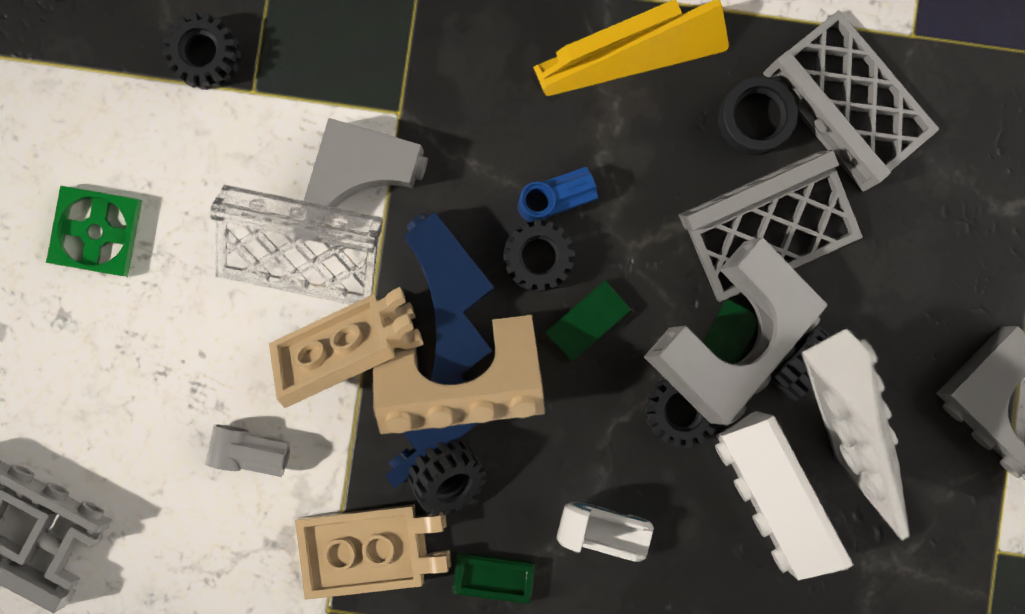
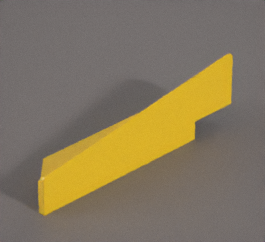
M671 0L564 46L556 52L557 57L534 66V71L544 94L552 96L726 52L729 42L721 1L712 0L682 14L677 0Z

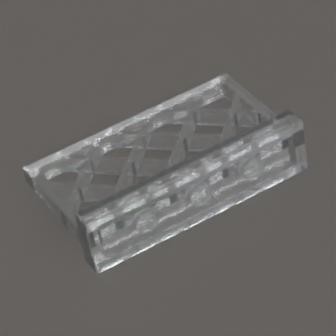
M225 184L211 204V220H216V277L349 305L373 294L378 239L382 231L383 217ZM227 223L243 226L249 234L238 239L227 228ZM265 233L282 234L289 242L277 248ZM256 240L268 254L257 259L245 245ZM307 240L320 242L328 250L316 256L304 242ZM293 248L307 260L306 263L297 268L284 255V253ZM349 248L367 252L366 259L355 264L344 250ZM236 252L248 266L245 268L227 265V256ZM333 256L347 269L336 276L323 263ZM275 260L287 274L282 277L272 275L264 265ZM314 268L325 282L320 285L310 283L303 273ZM353 276L363 287V294L348 291L341 282Z

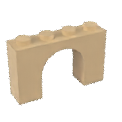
M532 315L492 320L495 341L494 361L483 375L464 384L441 385L427 380L419 373L417 348L410 350L394 348V358L373 367L374 411L380 434L403 433L411 430L444 428L452 425L485 423L492 420L517 417L526 418L545 414Z

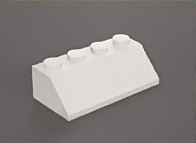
M755 411L715 433L720 442L715 445V448L725 466L732 464L739 478L734 480V484L745 502L751 500L757 514L753 515L752 518L762 536L766 537L769 535L776 549L772 550L771 554L782 573L788 571L796 579L802 580L845 570L853 566L774 416Z

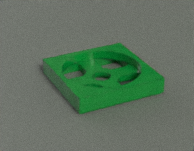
M60 185L46 263L128 277L142 200ZM84 199L93 200L89 218L83 222L69 219L70 208L74 204ZM110 203H113L121 211L125 219L126 229L112 227L107 220ZM94 224L100 225L103 231L98 239H92L88 234L89 228ZM65 235L80 237L85 243L81 261L73 259L63 246ZM109 242L123 245L115 257L103 264H99L102 247L106 246Z

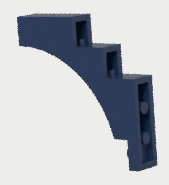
M424 212L406 226L409 232L403 238L414 252L425 274L435 310L436 352L430 381L441 385L464 384L468 381L462 374L492 351V348L464 313L491 293L494 287L437 214L433 212L427 216ZM478 423L404 432L405 437L416 451L411 453L406 448L388 462L393 469L385 477L394 489L397 488L411 475L409 469L411 465H417L415 459L419 455L425 456L427 454L425 452L426 449L429 447L435 449L437 448V443L443 441L448 445L450 440L459 439Z

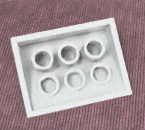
M845 329L802 352L836 461L899 538L903 540L909 537L899 461L895 450L898 439L888 423V419L891 418V412L881 397L880 392L884 391V385L873 366L877 362V358L867 341L862 340L859 342L848 329Z

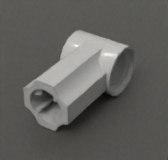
M215 424L205 465L226 471H241V469L282 477L289 460L290 442L252 435L243 428Z

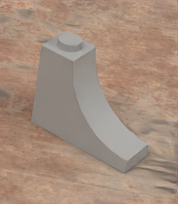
M328 118L294 233L316 241L324 222L334 209L352 195L363 190L388 185L413 188L416 179H423L427 167L428 158L423 157L424 150L422 146Z

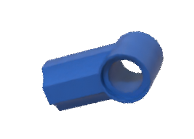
M587 167L543 182H532L526 185L519 197L518 212L527 222L534 220L544 221L550 216L598 200V195L592 174ZM531 194L541 195L544 197L547 207L540 212L532 211L526 204V198Z

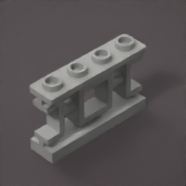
M0 460V483L6 486L0 489V520L9 504L38 519L23 547L0 535V585L54 614L70 604L76 592L73 588L78 585L81 579L64 569L78 541L90 547L100 543L104 530L110 527L113 520L103 515L104 510L101 507L86 501L80 503L68 496L69 491L64 487L54 483L44 484L33 478L35 474L30 469L16 464L10 466ZM57 514L76 523L69 528L63 541L47 533ZM39 548L54 555L46 573L27 564L33 560Z

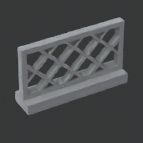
M840 10L836 11L790 50H787L763 72L766 77L774 78L786 85L795 97L799 117L828 151H834L838 163L862 192L883 181L896 166L939 130L937 125ZM833 24L844 36V48L826 45V31ZM816 38H818V43H817V44H812V43H811V42H813ZM800 51L817 53L816 71L804 69L794 56ZM825 54L843 56V74L825 72ZM852 58L863 59L869 66V78L851 75ZM824 80L842 83L841 101L828 98L824 93ZM851 84L868 86V104L850 102ZM877 88L888 89L893 94L894 108L877 106ZM850 110L867 113V131L855 130L849 123ZM876 114L893 116V134L876 132ZM903 117L914 119L923 132L917 137L902 136ZM875 140L892 142V159L886 164L875 153ZM902 144H908L905 148L901 150Z
M833 150L818 151L678 214L684 229H687L717 301L721 302L741 293L735 285L723 289L718 278L724 261L727 262L729 259L726 255L734 235L748 241L761 238L765 234L770 219L788 226L780 248L774 245L771 246L783 259L785 255L792 257V259L786 262L793 269L863 238L835 167L839 166ZM827 177L832 189L827 204L824 205L809 199L814 183ZM804 188L802 195L794 193L795 191ZM786 195L799 200L791 222L772 215L778 199ZM836 202L839 207V210L834 209ZM806 203L824 210L816 231L798 225ZM768 204L766 211L757 209ZM748 212H754L763 216L755 238L736 231L742 216ZM831 213L843 218L849 233L836 239L823 235ZM733 220L730 228L722 225L728 221ZM713 228L728 232L719 254L706 249L700 234ZM796 229L813 236L808 251L801 255L787 251ZM821 239L827 241V243L818 246ZM710 256L717 258L715 266H713Z

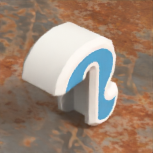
M569 502L564 506L557 540L563 547L579 553L582 547L640 562L647 557L654 527L650 521L637 516L619 514L587 503Z

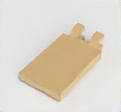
M400 287L396 288L380 300L375 294L370 295L269 343L276 398L280 404L287 408L395 357L394 348L410 350L423 345L421 333L418 329H414L411 320L416 318L413 306L410 302L406 303L402 289Z
M415 504L302 517L295 520L305 600L421 587L425 583L424 574L448 572V567L452 566L450 550L429 554L426 551L424 533L443 532V528L447 527L446 515L442 511L438 516L432 513L416 516Z

